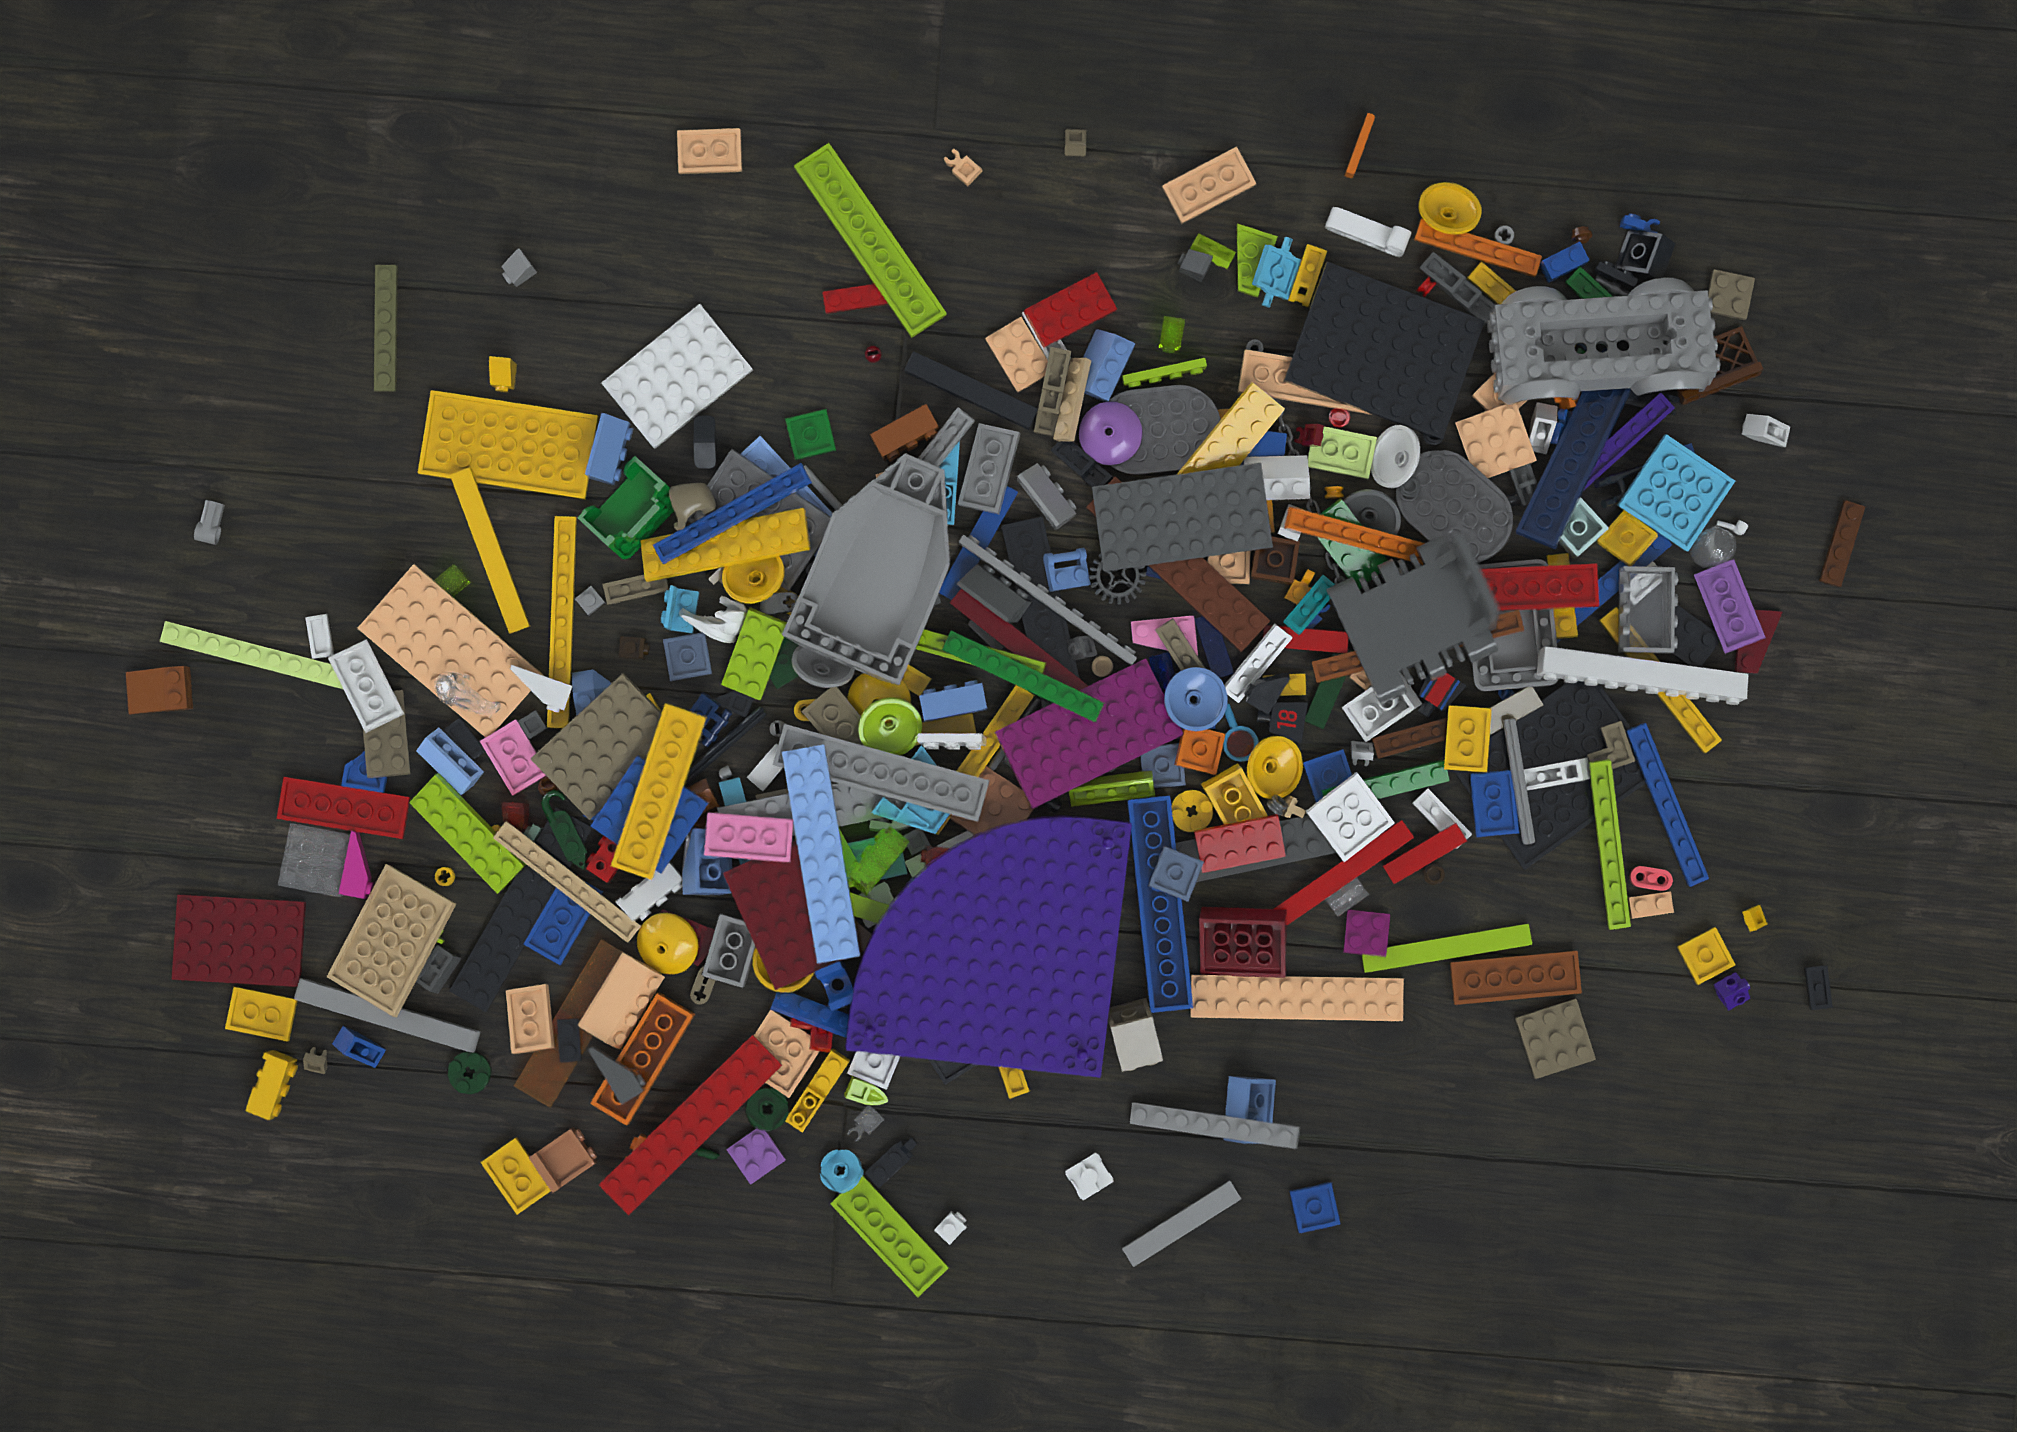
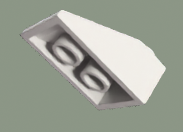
M1402 673L1399 674L1406 687V694L1380 705L1373 688L1370 687L1342 707L1365 742L1422 704Z

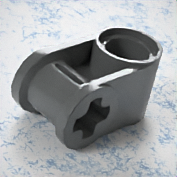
M792 592L774 593L769 598L760 602V611L768 615L790 613L793 611L799 596ZM789 597L795 600V603L791 605V608L789 605H786V601H789Z

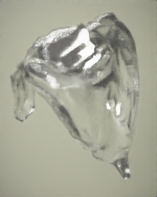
M446 671L437 677L434 688L440 701L445 705H454L465 711L487 715L489 718L492 717L493 713H497L500 710V702H490L482 698L470 687L469 683L465 680H470L469 675L455 671Z

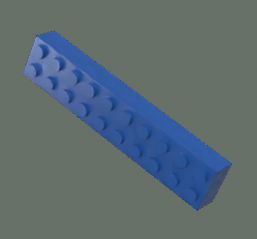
M1170 796L1127 800L1129 822L1132 823L1131 842L1149 1008L1151 1013L1193 1008L1182 899L1148 886L1163 847L1166 846L1176 850Z

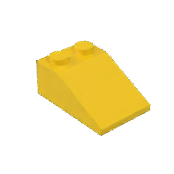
M1238 763L1201 784L1224 825L1268 816Z

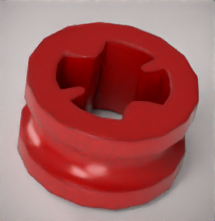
M1430 277L1416 290L1417 292H1422L1423 297L1437 284L1436 282H1431Z

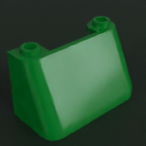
M636 456L626 463L624 475L627 479L600 508L596 506L586 507L578 517L586 527L622 559H628L633 556L641 547V540L649 539L674 511L669 496L670 487Z

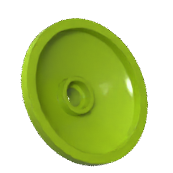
M893 697L883 698L869 705L862 713L858 724V732L864 746L900 756L910 751L917 744L918 734L922 733V721L917 709L908 701ZM888 719L892 720L891 723H885Z

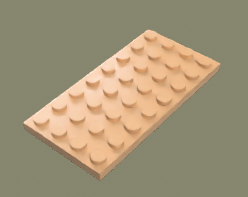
M415 564L412 565L358 627L363 634L484 737L494 733L531 691L510 669L511 665L544 676Z

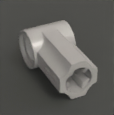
M205 501L201 521L197 523L195 528V540L214 545L218 543L221 534L220 522L225 507L224 504Z

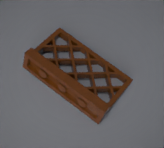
M1742 326L1713 337L1717 339V343L1724 345L1720 355L1715 353L1716 358L1732 364L1730 371H1717L1719 375L1713 378L1711 384L1707 385L1704 392H1699L1698 389H1677L1681 405L1693 402L1761 374L1763 367L1757 361ZM1739 333L1742 340L1740 347L1728 343L1730 336ZM1726 347L1738 351L1735 360L1722 356ZM1740 352L1749 355L1751 362L1748 364L1737 362Z

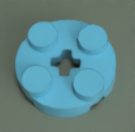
M845 1149L833 1150L828 1153L820 1166L822 1167L820 1174L822 1183L830 1190L839 1193H845L853 1189L859 1183L864 1173L860 1159L854 1153ZM839 1166L845 1167V1173L837 1176L839 1172L837 1168Z

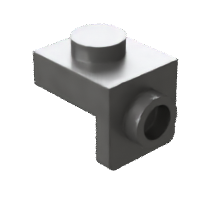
M1089 635L1067 640L1068 651L1072 661L1097 655L1094 640Z

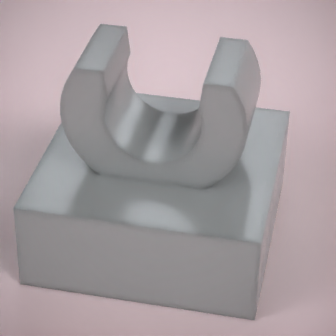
M1351 741L1350 749L1353 765H1357V760L1361 759L1364 760L1365 766H1368L1369 760H1373V743Z

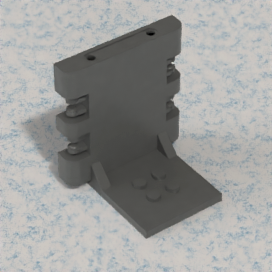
M1462 532L1454 536L1452 550L1443 535L1416 547L1424 566H1420L1415 554H1411L1410 561L1415 567V570L1408 572L1407 566L1402 559L1398 560L1399 567L1403 573L1402 576L1392 559L1377 565L1384 584H1381L1377 573L1374 571L1371 573V578L1376 588L1369 590L1366 579L1361 577L1359 581L1365 592L1361 594L1353 577L1326 589L1380 705L1407 693L1399 673L1403 672L1409 686L1414 684L1413 678L1408 671L1409 668L1415 666L1421 680L1426 678L1420 663H1423L1431 681L1445 676L1446 670L1439 655L1442 654L1449 668L1453 665L1447 651L1454 648L1458 660L1462 662L1465 658L1459 645L1463 646L1471 663L1498 651L1490 631L1496 629L1500 610Z

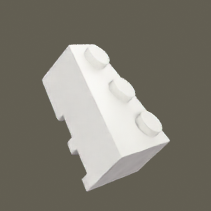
M669 862L662 874L655 871L652 880L645 878L623 898L617 900L616 903L632 921H637L639 918L643 921L651 914L650 909L653 906L657 905L659 907L667 900V894L671 891L676 893L683 887L682 874Z

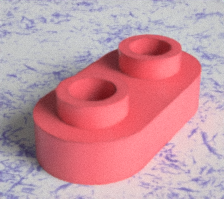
M1637 866L1629 873L1630 882L1640 888L1665 891L1673 883L1672 875L1662 869ZM1638 873H1642L1643 879L1641 881H1638L1636 878V875ZM1659 876H1662L1664 878V882L1662 884H1659L1657 882V878Z

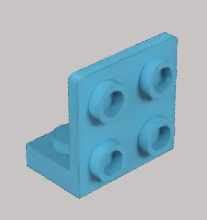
M670 585V590H666L664 602L667 603V609L662 612L661 623H663L664 628L671 631L693 634L694 626L680 617L679 611L684 608L696 615L699 599L698 591L679 589Z

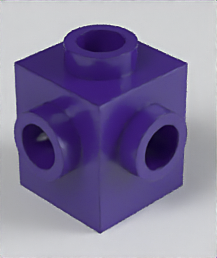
M1736 972L1714 984L1718 998L1728 1011L1750 999L1748 992L1750 986L1745 978L1741 979Z

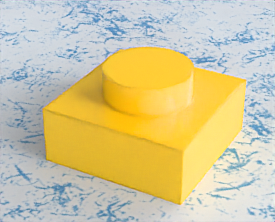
M1760 905L1753 906L1742 912L1750 932L1767 925Z

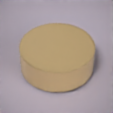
M1098 656L1092 662V670L1097 676L1106 677L1111 674L1113 663L1106 656Z

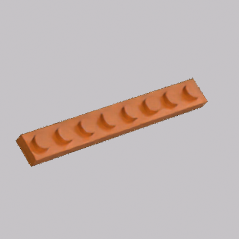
M1289 507L1284 526L1286 529L1411 562L1410 555L1415 554L1419 564L1423 565L1416 547L1425 543L1294 507Z

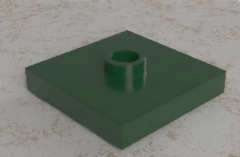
M785 637L770 675V679L777 690L799 677L792 666L793 652L799 645Z

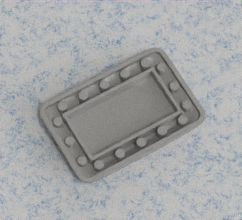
M1541 559L1478 566L1480 569L1548 566V564ZM1553 609L1521 610L1520 615L1524 631L1495 638L1494 641L1498 651L1472 663L1474 683L1479 690L1494 691L1549 686L1558 681L1559 678L1557 680H1545L1544 676L1537 675L1538 650L1545 646L1557 648ZM1500 611L1499 615L1512 611Z

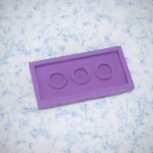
M1734 559L1694 574L1725 654L1765 639Z

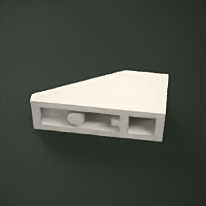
M511 665L510 669L544 704H547L546 709L555 712L565 709L572 689L571 685Z
M1588 758L1524 769L1527 791L1590 779Z

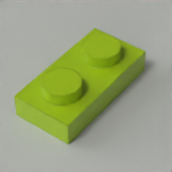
M1201 234L1197 235L1190 248L1191 250L1213 256L1212 262L1228 269L1236 252Z

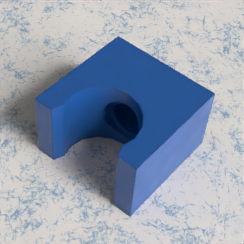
M844 959L815 971L817 979L821 980L829 998L828 1005L831 1011L852 1003L854 982ZM838 978L844 982L842 990H837L834 987L833 982L835 979Z

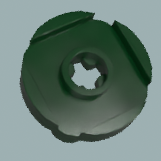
M467 1051L457 1055L448 1067V1078L451 1085L459 1093L475 1094L483 1090L487 1086L492 1073L491 1065L487 1058L476 1052ZM466 1067L475 1070L472 1079L464 1075Z
M765 1088L757 1090L746 1103L745 1114L748 1121L756 1129L765 1132L779 1128L788 1117L787 1099L776 1089ZM762 1105H771L772 1108L770 1110L772 1114H763Z

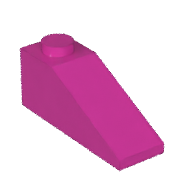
M351 831L339 894L366 899L373 889L372 877L360 833Z

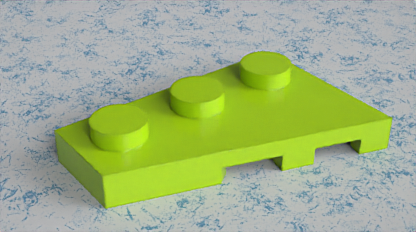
M1237 224V284L1239 292L1258 298L1260 288L1252 285L1264 246H1275L1278 236Z

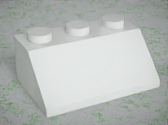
M1307 455L1246 457L1244 459V465L1261 463L1266 500L1310 499Z

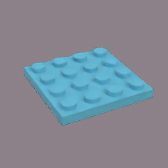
M1664 434L1617 506L1688 552L1735 483V480L1667 434Z

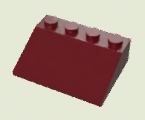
M1201 908L1199 918L1201 975L1286 977L1287 909Z

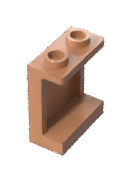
M574 1127L529 1157L552 1193L597 1163L595 1159L597 1154L591 1146H586L584 1135L579 1129L575 1130Z

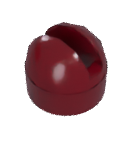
M869 346L865 350V358L870 363H877L882 357L881 350L877 346ZM878 351V354L868 356V353Z

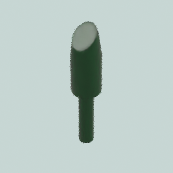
M701 1147L694 1151L698 1153V1156L712 1160L720 1156V1154Z

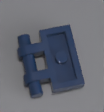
M703 692L690 709V712L707 717L701 734L705 736L702 744L709 747L712 741H716L718 738V733L722 727L729 723V717L732 715V712L729 709H725L722 714H719L716 710L721 704ZM712 718L716 722L713 725V727L709 729L706 727V724Z

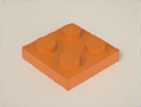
M1182 729L1183 735L1180 738L1174 765L1216 775L1225 734L1209 729L1203 731Z

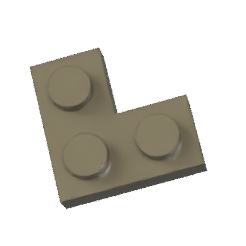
M1622 721L1601 727L1600 729L1607 748L1587 754L1589 762L1610 759L1612 769L1635 762Z

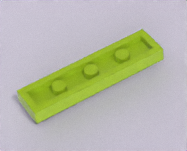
M1201 358L1122 375L1123 386H1129V389L1140 387L1142 382L1149 381V384L1162 382L1161 378L1170 377V380L1181 378L1184 373L1190 372L1191 375L1203 373V369H1206V359Z

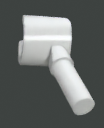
M1740 520L1736 525L1717 521L1718 526L1733 530L1737 535H1743L1748 528V524Z

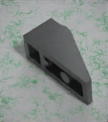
M595 1046L588 1049L621 1105L646 1090L644 1087L646 1082L640 1073L637 1075L635 1071Z

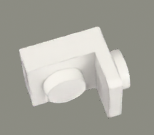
M951 1211L934 1231L950 1245L967 1228V1224H965L967 1220L959 1212L955 1214Z

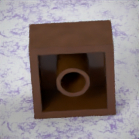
M1272 537V548L1254 550L1250 578L1292 585L1300 541Z

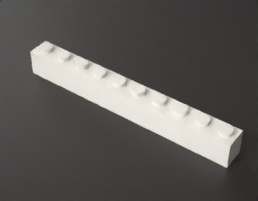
M1546 646L1538 650L1537 675L1544 676L1545 680H1557V678L1564 679L1566 683L1582 681L1588 686L1605 684L1606 688L1611 689L1620 686L1625 687L1627 691L1642 689L1648 694L1664 692L1666 696L1677 697L1679 695H1686L1687 699H1699V697L1706 698L1708 702L1724 700L1726 704L1738 705L1739 702L1747 699L1748 674Z

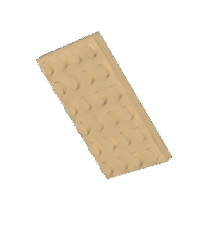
M386 864L327 977L389 1015L397 1017L456 903L391 865Z

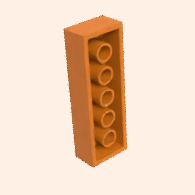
M657 993L617 1058V1061L635 1071L637 1075L641 1074L646 1082V1085H644L646 1090L621 1105L605 1079L590 1104L626 1126L630 1124L694 1018L695 1013L662 993Z

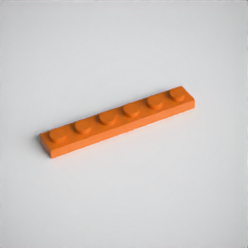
M1423 219L1419 222L1414 239L1415 241L1532 277H1536L1542 258L1541 255L1470 233L1457 235L1442 233L1429 226Z

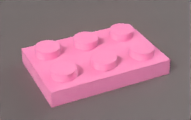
M517 719L480 741L512 796L546 776L531 760V757L537 752Z

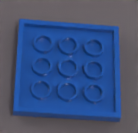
M639 755L636 756L591 824L592 828L616 844H619L646 762ZM685 786L683 787L656 871L660 874L663 873L709 804V802Z

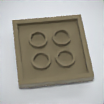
M1577 999L1568 1000L1515 1017L1534 1079L1596 1060Z

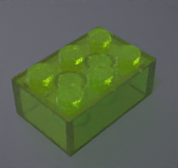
M891 826L887 829L882 828L875 836V844L873 846L869 844L861 853V861L855 860L848 869V882L866 896L909 844V841Z

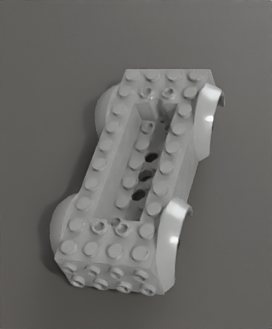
M1659 278L1644 282L1635 287L1628 296L1567 300L1561 292L1550 287L1535 286L1518 290L1509 295L1500 305H1495L1493 312L1490 313V320H1487V331L1492 335V340H1489L1490 353L1494 354V360L1491 361L1492 373H1496V380L1493 381L1494 393L1498 392V400L1501 399L1507 405H1513L1516 402L1539 398L1567 397L1576 400L1580 391L1631 388L1636 395L1672 389H1698L1699 392H1704L1707 385H1710L1713 378L1716 377L1717 371L1720 370V360L1716 358L1715 354L1717 339L1713 338L1715 320L1711 318L1710 314L1713 306L1712 298H1708V291H1694L1689 284L1675 278ZM1624 340L1629 344V349L1627 351H1620L1617 348V343ZM1576 344H1584L1587 351L1584 354H1578L1574 349ZM1604 344L1607 347V351L1604 353L1598 352L1596 345Z

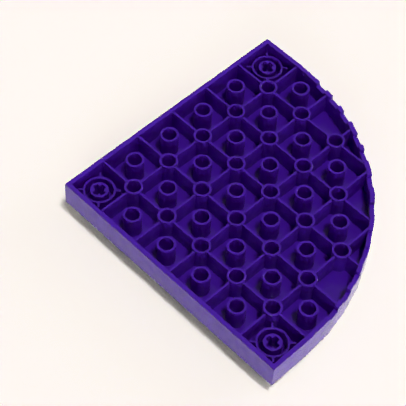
M1051 816L1024 819L1005 823L977 833L965 841L952 846L939 857L930 861L916 876L908 881L901 892L891 901V904L876 924L871 938L866 945L853 986L852 1003H850L845 1043L846 1050L1101 1078L1132 823L1079 816Z

